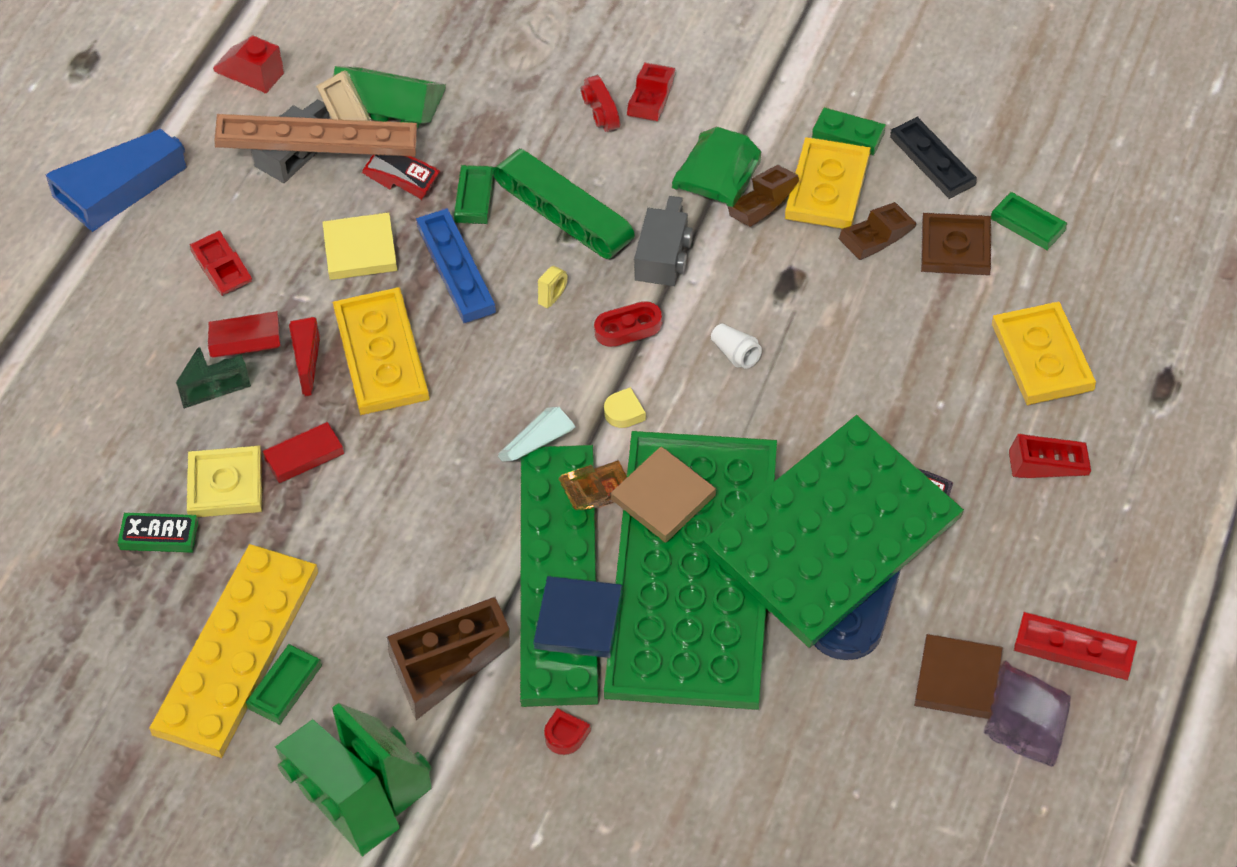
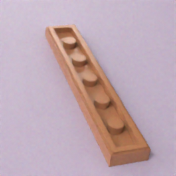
M217 114L214 141L215 147L415 156L417 123Z

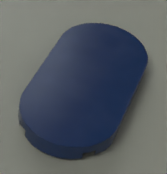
M901 570L817 641L814 646L823 654L839 660H854L870 654L882 639Z

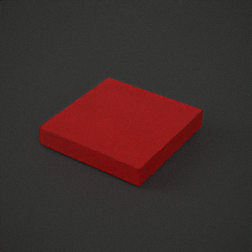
M278 311L210 321L208 324L209 355L212 358L279 348L281 346Z

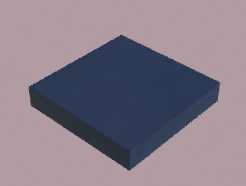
M547 576L533 642L534 649L610 658L623 592L622 585Z

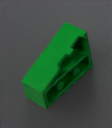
M314 719L307 722L275 746L281 759L278 768L286 780L290 783L295 781L299 785L305 797L311 803H315L362 857L400 829L377 775Z

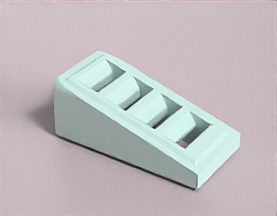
M560 407L546 408L498 453V457L502 462L517 460L569 433L576 426Z

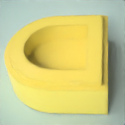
M551 266L538 279L539 305L549 308L561 296L567 284L568 277L566 271L556 266Z
M631 387L610 395L604 403L605 419L614 427L626 428L646 420V413Z

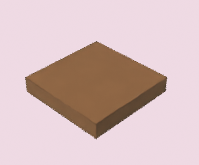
M663 447L656 450L611 492V500L665 543L716 496V488Z

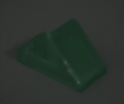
M200 347L196 349L176 381L184 409L251 387L247 367L242 355L224 359L208 366Z

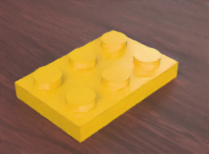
M805 137L795 173L799 177V182L789 195L785 219L841 229L852 226L870 157V147Z
M1060 301L993 315V329L1026 405L1095 390L1096 380Z

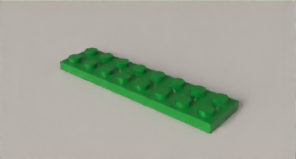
M593 445L545 446L521 457V707L598 705V665L596 656L534 649L533 643L547 576L596 582L594 505L575 507L563 486V482L594 477Z

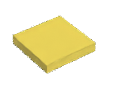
M389 212L322 221L330 280L397 271Z
M260 446L188 452V515L207 517L262 512V452Z

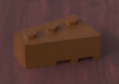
M496 597L387 636L389 656L415 720H418L510 647V629Z

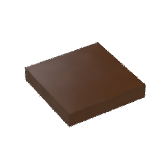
M923 213L921 272L990 276L991 216Z
M926 634L914 706L992 720L1003 647Z

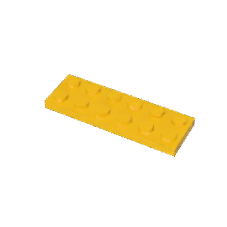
M252 544L248 545L149 729L152 736L219 758L223 757L248 709L246 701L263 680L318 574L317 564Z

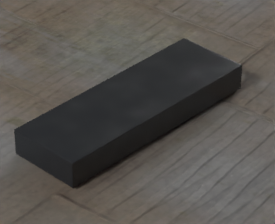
M918 116L891 129L890 138L948 199L976 186L977 177Z

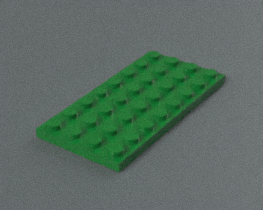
M631 431L627 477L656 450L663 447L716 488V496L666 543L623 509L615 584L622 585L623 592L611 657L607 658L604 699L759 710L766 608L703 550L701 545L704 538L775 481L777 440Z

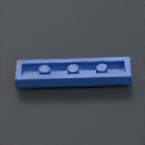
M448 208L416 218L417 228L463 323L496 313L495 303Z

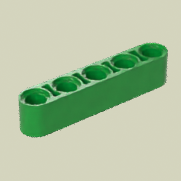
M518 148L493 168V175L503 189L604 259L612 258L635 238L634 230L625 218L523 149Z

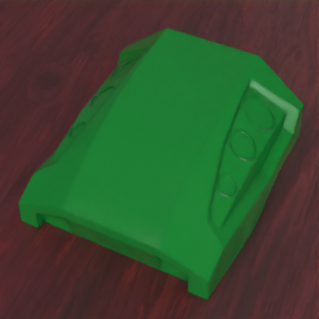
M714 127L701 132L698 142L684 164L676 172L672 181V188L676 190L680 188L727 203V206L733 208L746 191L756 168L760 164L762 151L747 135L721 127Z

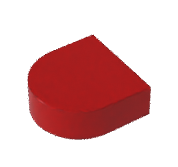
M557 708L545 725V743L556 754H572L581 747L591 732V725Z

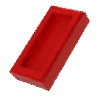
M328 422L262 451L266 463L279 484L344 454L343 446Z

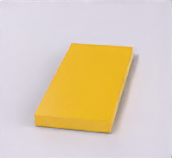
M400 287L333 301V308L360 415L429 400L427 385Z

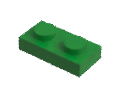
M823 107L812 129V138L870 147V155L874 156L885 134L886 124Z

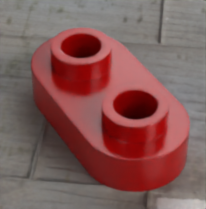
M594 75L585 78L584 86L580 87V91L585 105L590 104L592 107L596 126L598 128L603 127L605 132L618 129L620 127L619 114L601 77Z
M647 301L603 312L594 322L595 338L604 346L615 347L653 336L662 327V312L656 304Z

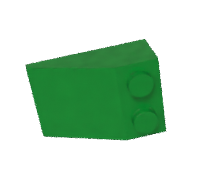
M337 703L332 707L340 743L377 775L395 817L432 789L429 773L432 770L430 764L421 753L416 752L413 754L406 747L404 737L395 727L392 726L388 729L379 718L341 703Z

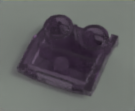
M1004 660L998 672L1000 674L998 676L999 684L994 691L995 700L990 708L992 710L991 716L987 720L983 733L987 734L994 742L1005 744L1018 755L1053 767L1061 748L1071 697L1063 690L1052 687L1041 679L1012 667L1008 661Z

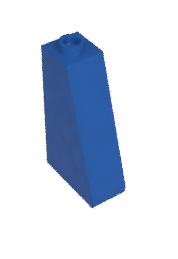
M158 129L52 170L46 174L52 197L93 232L186 169L183 155L185 148L175 136L171 138L162 129Z

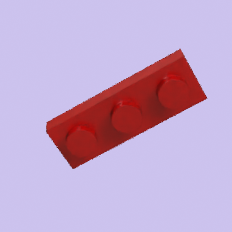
M1024 612L1014 651L1128 681L1137 641Z

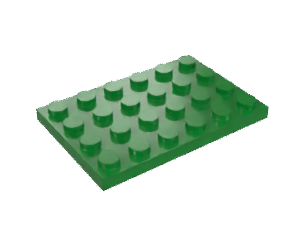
M855 415L704 538L701 548L808 648H811L960 519L964 509L858 415Z

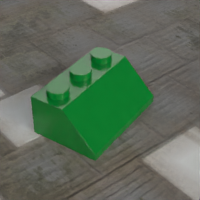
M335 66L333 74L335 76L342 71L348 72L367 112L370 113L369 117L371 120L388 122L389 117L400 119V122L417 123V128H419L420 123H431L446 88V84L355 66Z

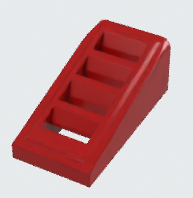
M315 317L293 320L289 324L302 395L304 394V396L312 395L320 344L318 323Z
M1017 434L1009 449L1012 476L1016 478L1088 476L1091 473L1086 442ZM1068 454H1073L1074 462L1069 461ZM1055 455H1058L1059 460H1055Z

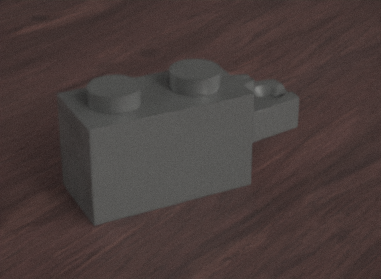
M317 99L303 110L292 105L284 114L278 117L329 119L330 115L324 102ZM251 149L254 167L282 183L287 182L318 153Z
M669 196L665 210L647 208L634 257L635 281L675 286L678 273L684 274L687 254L683 252L685 247H691L693 228L688 227V213L682 212V197Z

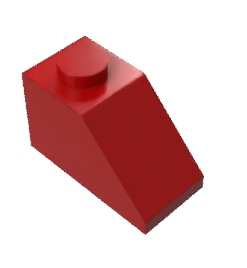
M253 35L232 46L213 67L215 73L263 93H267L284 74L279 46Z

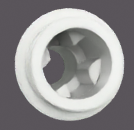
M725 324L717 325L711 333V340L735 367L748 369L759 360L762 348L755 337Z

